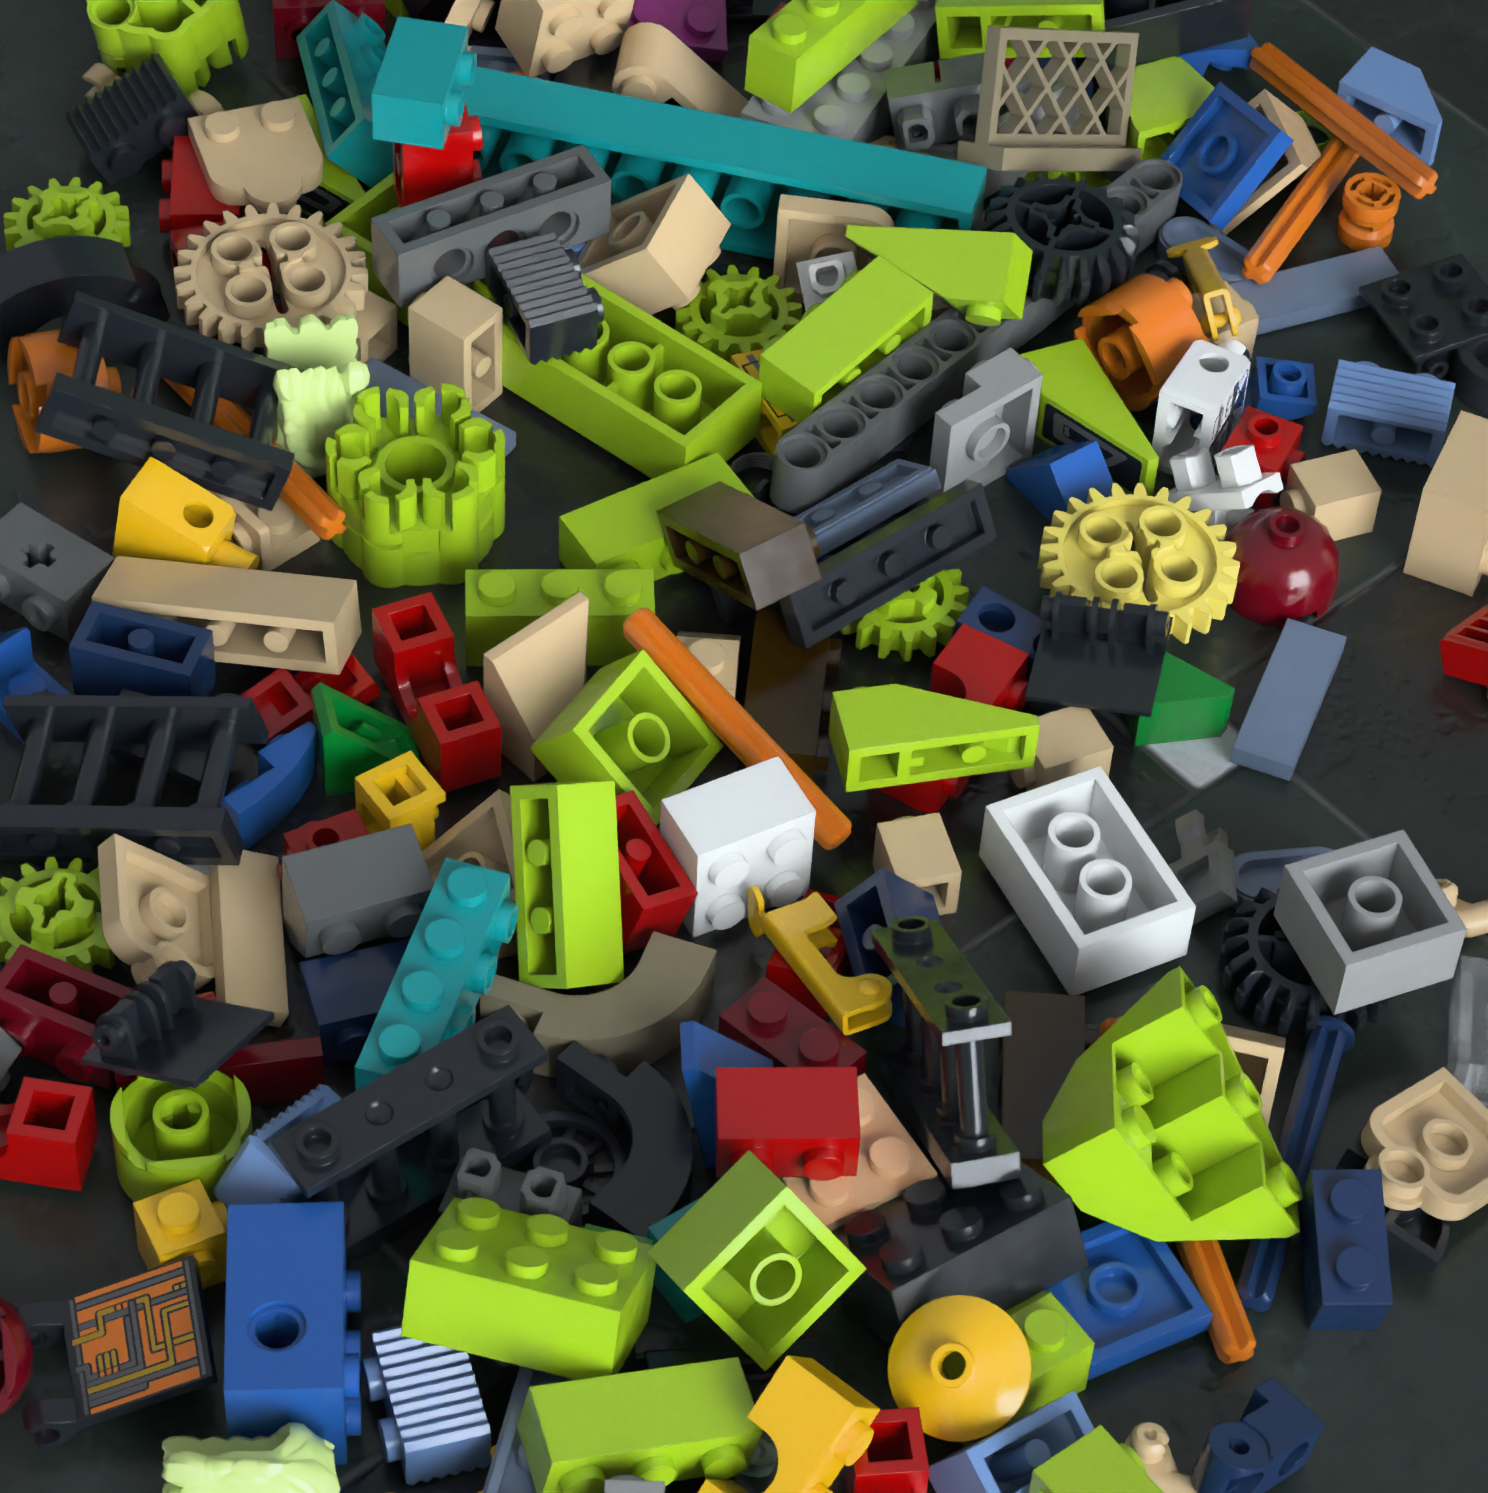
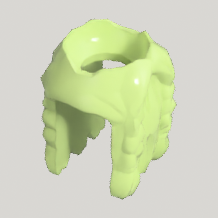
M348 313L346 316L337 315L331 320L329 325H325L314 314L301 316L298 328L291 327L285 318H275L273 322L265 324L264 343L267 347V357L296 367L289 370H277L272 386L278 396L277 419L273 440L283 450L294 453V461L312 479L326 474V439L328 437L335 439L336 430L346 424H353L354 404H356V397L367 389L369 385L370 373L367 364L357 361L356 358L358 346L355 341L358 335V324L353 313ZM297 368L302 369V370H305V371L302 372V373H300Z
M288 1423L269 1437L258 1436L250 1439L243 1436H232L225 1439L215 1436L199 1439L193 1436H171L163 1440L162 1449L165 1453L161 1477L167 1481L163 1486L162 1493H340L335 1470V1456L332 1451L334 1450V1445L315 1435L304 1424Z

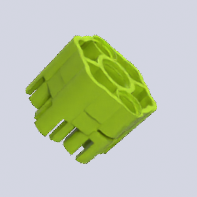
M85 0L87 14L102 63L121 78L123 76L122 68H126L127 73H131L133 67L141 66L142 60H150L152 54H160L179 79L188 96H190L194 91L199 90L198 85L206 87L211 76L208 63L214 68H223L233 64L228 46L229 41H232L235 55L240 59L245 56L249 47L239 0Z
M441 383V414L436 415L434 388L429 386L418 390L414 394V419H409V397L404 391L389 387L386 392L387 418L380 415L379 386L365 389L356 397V404H354L353 424H346L336 430L335 439L328 437L325 442L327 494L345 511L344 521L347 523V528L343 534H335L331 540L337 546L343 548L349 559L363 571L365 578L378 587L397 588L403 585L425 586L438 583L456 585L464 583L465 570H478L479 563L488 554L494 540L503 533L505 528L504 432L501 428L493 432V423L479 417L472 418L471 404L469 398L466 399V392L453 384Z

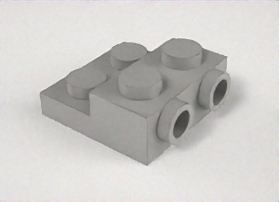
M1011 347L989 360H982L976 363L965 373L963 397L947 402L939 411L935 412L929 467L936 469L941 488L926 496L929 500L966 479L982 483L984 487L1005 475L1008 468L1032 457L1043 374L1037 370L1029 359L1020 356Z

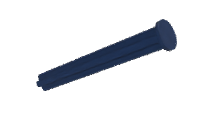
M1325 1015L1319 1016L1317 1028L1310 1032L1277 1145L1283 1161L1294 1172L1301 1189L1308 1177L1341 1055L1351 1050L1355 1041V1033L1347 1023L1335 1017ZM1303 1024V1027H1302V1030H1301V1035H1302V1033H1303V1029H1304V1026H1305L1304 1024ZM1290 1237L1250 1239L1236 1288L1243 1308L1264 1312L1271 1307Z

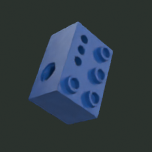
M344 1202L228 1204L224 1401L228 1438L232 1436H243L250 1439L258 1436L269 1437L288 1423L304 1424L315 1435L334 1445V1450L332 1451L335 1456V1465H347V1436H361V1330H347V1313L361 1312V1270H347Z

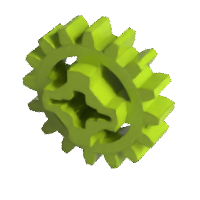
M73 177L69 186H60V183L53 178L49 179V188L44 191L31 185L27 187L29 199L14 197L11 200L12 212L4 213L3 216L7 252L35 241L62 236L100 237L120 242L123 247L131 246L128 206L120 205V196L116 191L103 195L102 183L98 181L88 188L81 187L79 177Z
M729 265L727 275L720 276L712 269L706 270L705 283L699 282L700 291L689 304L676 310L675 330L731 363L732 355L763 349L772 338L785 335L800 322L802 304L795 302V290L793 287L779 290L780 276L775 274L766 280L759 278L758 267L753 266L747 275L739 274L735 265Z
M944 569L842 628L840 632L842 634L857 632L855 647L860 650L868 647L871 643L877 645L878 658L885 659L891 650H898L904 662L910 661L912 651L920 649L930 658L935 656L936 641L947 645L951 640L956 621L967 607L969 589L968 587L961 586L962 572L960 569H950L947 571Z
M47 857L45 870L36 872L32 866L25 863L21 865L22 879L18 882L7 877L0 879V962L7 964L22 944L93 973L92 966L95 964L109 969L115 966L114 953L105 940L102 928L99 867L86 874L83 873V864L80 858H75L70 863L68 869L58 868L55 857Z

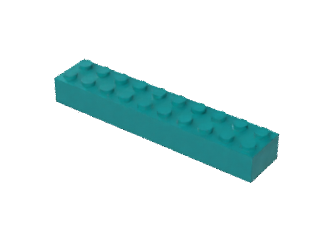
M477 67L473 87H463L462 90L465 93V105L468 115H478L481 124L483 148L479 151H473V159H478L482 179L580 145L585 146L611 179V206L689 173L731 223L719 245L724 250L774 259L778 206L781 194L873 205L887 212L892 218L895 227L981 231L987 176V167L482 67Z

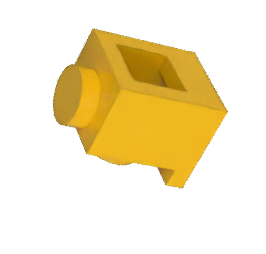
M411 750L355 777L356 810L370 834L412 824L422 851L435 841V819L439 816L437 805L446 801V793Z

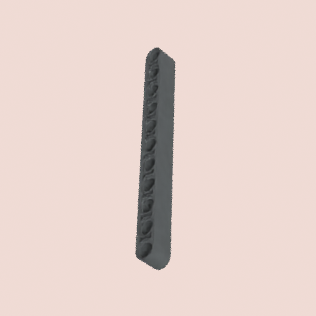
M1144 159L1136 163L1106 187L1108 198H1122L1124 210L1135 214L1134 224L1139 229L1137 255L1158 239L1160 227L1175 216L1183 175L1178 167L1166 160ZM1026 292L1022 320L1001 319V324L998 326H982L970 323L965 320L964 315L950 307L778 441L769 492L772 502L779 509L788 513L799 514L840 491L934 417L935 412L939 411L947 402L963 394L965 373L976 363L982 360H989L1010 347L1017 351L1074 306L1071 301H1062L1057 308L1052 300L1041 298L1034 303L1032 294Z

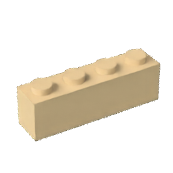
M117 556L92 595V601L213 630L215 662L339 675L362 633L357 581L350 579Z

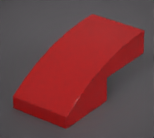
M351 653L339 675L300 671L292 676L287 669L278 668L240 696L252 697L269 732L268 743L274 737L280 734H288L308 721L313 724L311 689L319 683H323L365 705L382 694L375 681Z

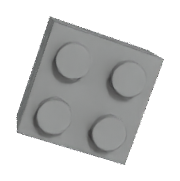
M1404 829L1284 865L1273 914L1334 1015L1453 978L1467 930Z

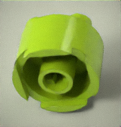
M218 1070L213 1072L205 1082L196 1088L175 1087L168 1082L137 1076V1079L123 1092L122 1087L118 1090L111 1104L110 1123L117 1176L123 1190L133 1200V1203L198 1178L211 1203L218 1201L214 1194V1187L248 1135H253L251 1102L247 1089L235 1075L233 1080Z

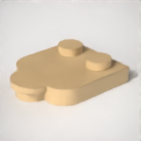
M299 97L187 118L189 138L212 196L223 204L231 206L252 204L256 211L266 214L270 203L276 202L279 214H285L296 205L301 194L316 189L323 180L322 152Z
M781 194L778 206L773 275L780 276L779 290L793 287L795 290V302L804 303L796 266L797 262L854 251L857 269L861 271L873 259L865 255L845 236L847 225L895 227L892 218L887 212L873 205Z
M114 833L98 846L102 928L108 946L121 961L131 966L132 975L137 985L142 981H149L148 978L164 962L184 960L195 970V990L202 988L215 978L209 875Z
M1445 1067L1374 1109L1362 1130L1361 1144L1369 1157L1364 1169H1381L1384 1206L1399 1211H1410L1420 1207L1427 1214L1435 1218L1457 1221L1469 1216L1488 1203V1109Z

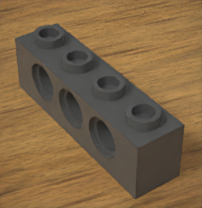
M580 145L371 218L373 272L399 308L411 304L420 293L429 291L447 275L463 285L485 278L486 249L555 232L557 240L560 239L561 247L566 249L609 234L611 179L585 146Z

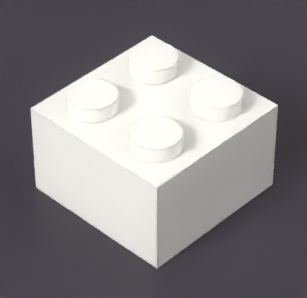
M779 756L661 800L660 833L698 892L683 920L684 925L693 938L715 929H728L748 917L747 888L757 885L764 899V910L789 905L800 896L805 895L809 889L816 810Z

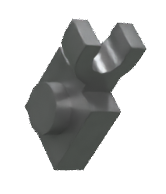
M1196 809L1175 820L1176 834L1181 845V859L1168 865L1196 906L1192 926L1237 903L1234 851L1228 847L1227 833L1219 827L1207 834L1204 827V815Z

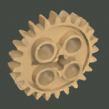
M276 202L270 203L266 214H258L256 209L251 204H248L245 208V217L238 219L233 213L226 210L223 212L222 226L207 220L204 221V236L189 234L187 236L188 250H179L177 253L178 267H174V283L178 309H185V323L187 325L199 324V334L210 338L218 334L219 341L230 345L237 342L241 344L242 349L253 352L255 347L263 348L266 357L267 347L264 343L265 324L273 322L275 318H285L291 327L298 328L300 318L304 315L314 314L325 325H329L331 320L337 315L346 316L348 313H353L356 316V311L365 310V293H368V269H366L365 252L357 251V238L354 235L342 237V223L336 222L323 227V213L320 211L305 219L301 218L300 205L292 207L286 215L279 214ZM260 247L265 248L267 251L273 286L276 293L280 294L281 309L284 314L279 313L274 304L270 274L268 269L262 264V251Z

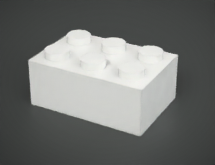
M1101 766L985 807L979 856L1069 995L1082 994L1187 954L1196 906Z

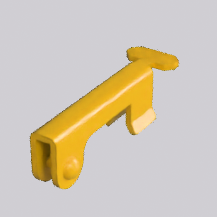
M1205 237L1172 246L1166 252L1168 258L1183 256L1191 295L1197 293L1204 311L1200 319L1201 328L1204 332L1210 334L1211 340L1214 342L1219 340L1218 327L1229 325L1232 336L1239 335L1238 325L1241 322V313L1237 307L1232 305L1230 293L1207 249L1218 245L1217 237ZM1220 295L1225 312L1213 315L1209 298Z
M757 885L747 888L748 922L752 933L756 937L765 934L844 1035H851L886 1022L891 1017L892 1002L890 998L892 996V985L887 978L878 974H863L856 977L841 976L835 972L818 949L825 946L835 947L838 940L828 929L836 921L837 915L818 892H813L804 900L766 913L764 911V899Z

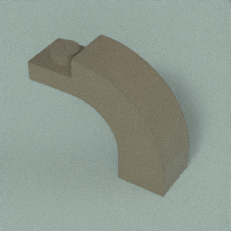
M653 931L634 971L613 988L590 995L559 994L495 974L489 993L487 995H480V1020L509 1004L548 1052V1060L533 1068V1073L556 1078V1057L574 1041L592 1054L603 1055L610 1059L619 1068L622 1075L630 1073L643 1061L650 1065L681 1044V1022L695 1021L699 1023L714 991L716 950Z

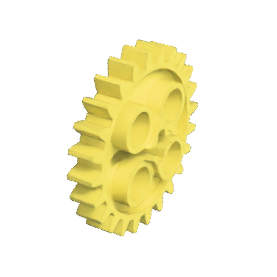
M1112 483L1109 497H1104L1096 489L1090 488L1086 503L1071 497L1068 500L1067 512L1058 510L1053 512L1051 526H1045L1043 530L1037 568L1042 570L1040 587L1051 589L1050 596L1055 597L1057 591H1063L1065 595L1086 597L1087 606H1092L1094 596H1101L1102 608L1108 609L1111 607L1113 598L1121 600V610H1123L1125 603L1148 606L1151 603L1158 604V610L1170 612V617H1173L1170 634H1173L1179 641L1186 644L1189 643L1192 628L1207 634L1212 619L1223 620L1227 604H1232L1240 562L1232 559L1236 552V543L1224 541L1227 531L1225 524L1209 526L1212 511L1208 508L1195 513L1189 511L1191 497L1185 496L1178 502L1173 503L1168 501L1169 492L1166 487L1161 488L1156 496L1153 497L1147 496L1143 483H1137L1134 494H1125L1118 483ZM1134 540L1133 551H1131L1132 541ZM1144 579H1146V581H1145V586H1144V592H1143V589H1142V587H1143V582H1144Z

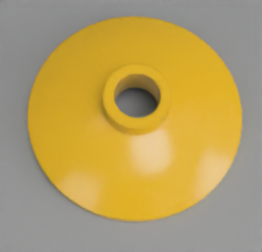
M967 1295L941 1297L918 1308L898 1330L888 1358L889 1386L898 1408L919 1407L923 1432L937 1439L949 1442L976 1441L1006 1426L1022 1407L1027 1397L1032 1377L1031 1353L1019 1325L1007 1312L987 1300ZM951 1353H961L966 1362L965 1371L959 1378L949 1380L945 1377L942 1370L943 1361Z

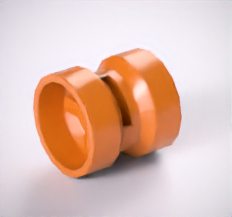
M1369 172L1356 174L1348 179L1342 197L1344 208L1339 214L1336 227L1337 237L1341 243L1356 251L1377 246L1384 249L1389 245L1395 227L1393 217L1398 211L1401 199L1400 188L1395 181L1387 176Z

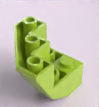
M1180 966L1171 970L1076 1059L1042 1121L1043 1165L1063 1190L1071 1196L1073 1202L1082 1212L1156 1242L1289 1238L1300 1232L1297 1202L1302 1200L1303 1194L1299 1181L1280 1155L1261 1113L1262 1102L1259 1093L1250 1078L1243 1073L1222 1027V1014L1216 999L1206 986L1201 985L1196 988Z

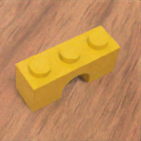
M787 1355L747 1416L748 1419L762 1428L771 1437L778 1453L776 1476L763 1493H833L829 1487L844 1464L846 1466L852 1465L868 1448L874 1435V1430L869 1426L881 1409L813 1358ZM706 1479L697 1493L749 1492L734 1480Z

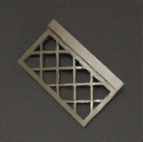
M988 26L975 140H959L956 161L985 166L987 169L997 171L1129 170L1136 163L1140 162L1141 148L1126 146L1139 33L1108 30ZM1007 40H1010L1017 57L1010 67L1006 69L1004 65ZM1047 45L1052 58L1042 70L1036 58ZM1117 45L1115 67L1110 72L1105 60ZM1081 46L1086 59L1076 71L1071 59ZM1026 73L1031 87L1021 99L1016 85ZM1061 75L1066 87L1059 97L1055 99L1051 86ZM1093 76H1095L1100 88L1090 100L1085 88ZM1005 102L1010 116L999 131H997L999 109ZM1040 103L1045 116L1035 128L1030 115ZM1075 104L1079 117L1072 127L1069 128L1065 115ZM1108 105L1110 111L1107 133H1105L1098 117Z

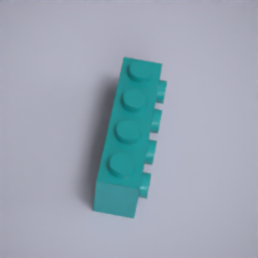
M331 0L296 37L327 158L370 188H373L393 173V142L373 139L371 93L387 50L384 42L386 35L382 28L369 16L361 14L357 17L335 0Z
M445 858L355 1065L356 1091L474 1024L476 1016L475 1007L481 994L487 995L492 987L497 969L499 949L502 942L507 944L510 942L518 919L519 906L510 902V874Z

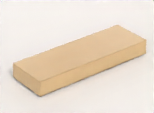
M242 850L239 866L209 865L216 1000L274 1012L275 1019L268 1025L281 1027L289 1015L280 879L277 873L279 861L277 856Z

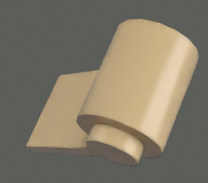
M651 22L637 23L625 31L612 83L614 94L660 103L673 98L685 108L740 118L741 111L749 101L672 32L659 24Z

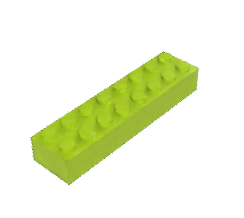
M391 173L326 222L324 227L340 222L342 223V237L354 235L357 238V251H363L366 255L368 290L397 305L374 274L372 265L371 218L399 209L394 192V176ZM582 273L581 278L584 286H587V289L594 287L597 290L604 310V320L597 325V345L592 350L585 348L581 353L574 351L570 356L563 354L559 359L552 357L547 363L540 360L535 366L527 359L503 316L502 385L651 479L717 452L727 462L759 434L762 382ZM486 277L465 284L466 287L497 304L486 286ZM411 304L401 308L397 305V320L409 327L407 315L408 307Z

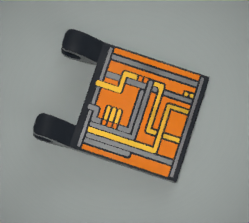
M194 1255L60 1301L27 1302L15 1307L27 1324L34 1352L49 1348L65 1335L73 1398L40 1399L27 1404L23 1409L24 1428L29 1434L35 1433L36 1442L41 1448L51 1449L66 1443L83 1428L218 1382L199 1264Z

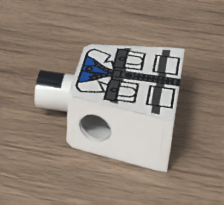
M1223 339L1215 345L1204 340L1194 341L1161 388L1152 447L1159 457L1157 470L1173 475L1170 458L1185 450L1208 447L1214 469L1216 465L1214 455L1223 449L1237 425L1244 407L1251 362L1249 361V351L1240 342L1233 339ZM1196 413L1203 414V419L1195 431L1190 424V419Z

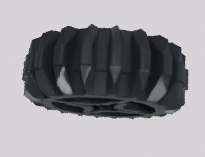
M1038 173L1033 182L1026 178L1018 177L1013 187L1002 186L999 195L991 199L989 207L986 208L981 231L1015 233L1033 251L1027 292L1032 294L1034 303L1041 298L1050 299L1057 308L1062 301H1071L1074 305L1081 308L1087 298L1095 301L1122 285L1124 281L1128 280L1129 274L1134 270L1139 246V229L1134 224L1135 214L1124 210L1122 198H1108L1106 186L1092 188L1086 184L1085 177L1075 182L1067 180L1063 173L1057 179H1049L1043 173Z
M1261 887L1253 902L1243 900L1241 906L1236 910L1235 918H1231L1230 923L1225 927L1222 940L1224 945L1221 946L1219 955L1220 971L1224 973L1222 980L1224 992L1235 995L1234 1002L1236 1003L1237 1012L1254 1011L1253 1019L1256 1029L1267 1024H1273L1277 1026V1032L1280 1037H1285L1290 1032L1301 1034L1304 1024L1302 1037L1305 1044H1307L1310 1032L1317 1028V1020L1320 1015L1331 1016L1344 1021L1353 1029L1355 1037H1358L1361 1030L1365 1028L1366 1022H1377L1378 1017L1383 1014L1385 1005L1393 997L1336 1015L1332 1013L1273 915L1279 888L1275 894Z

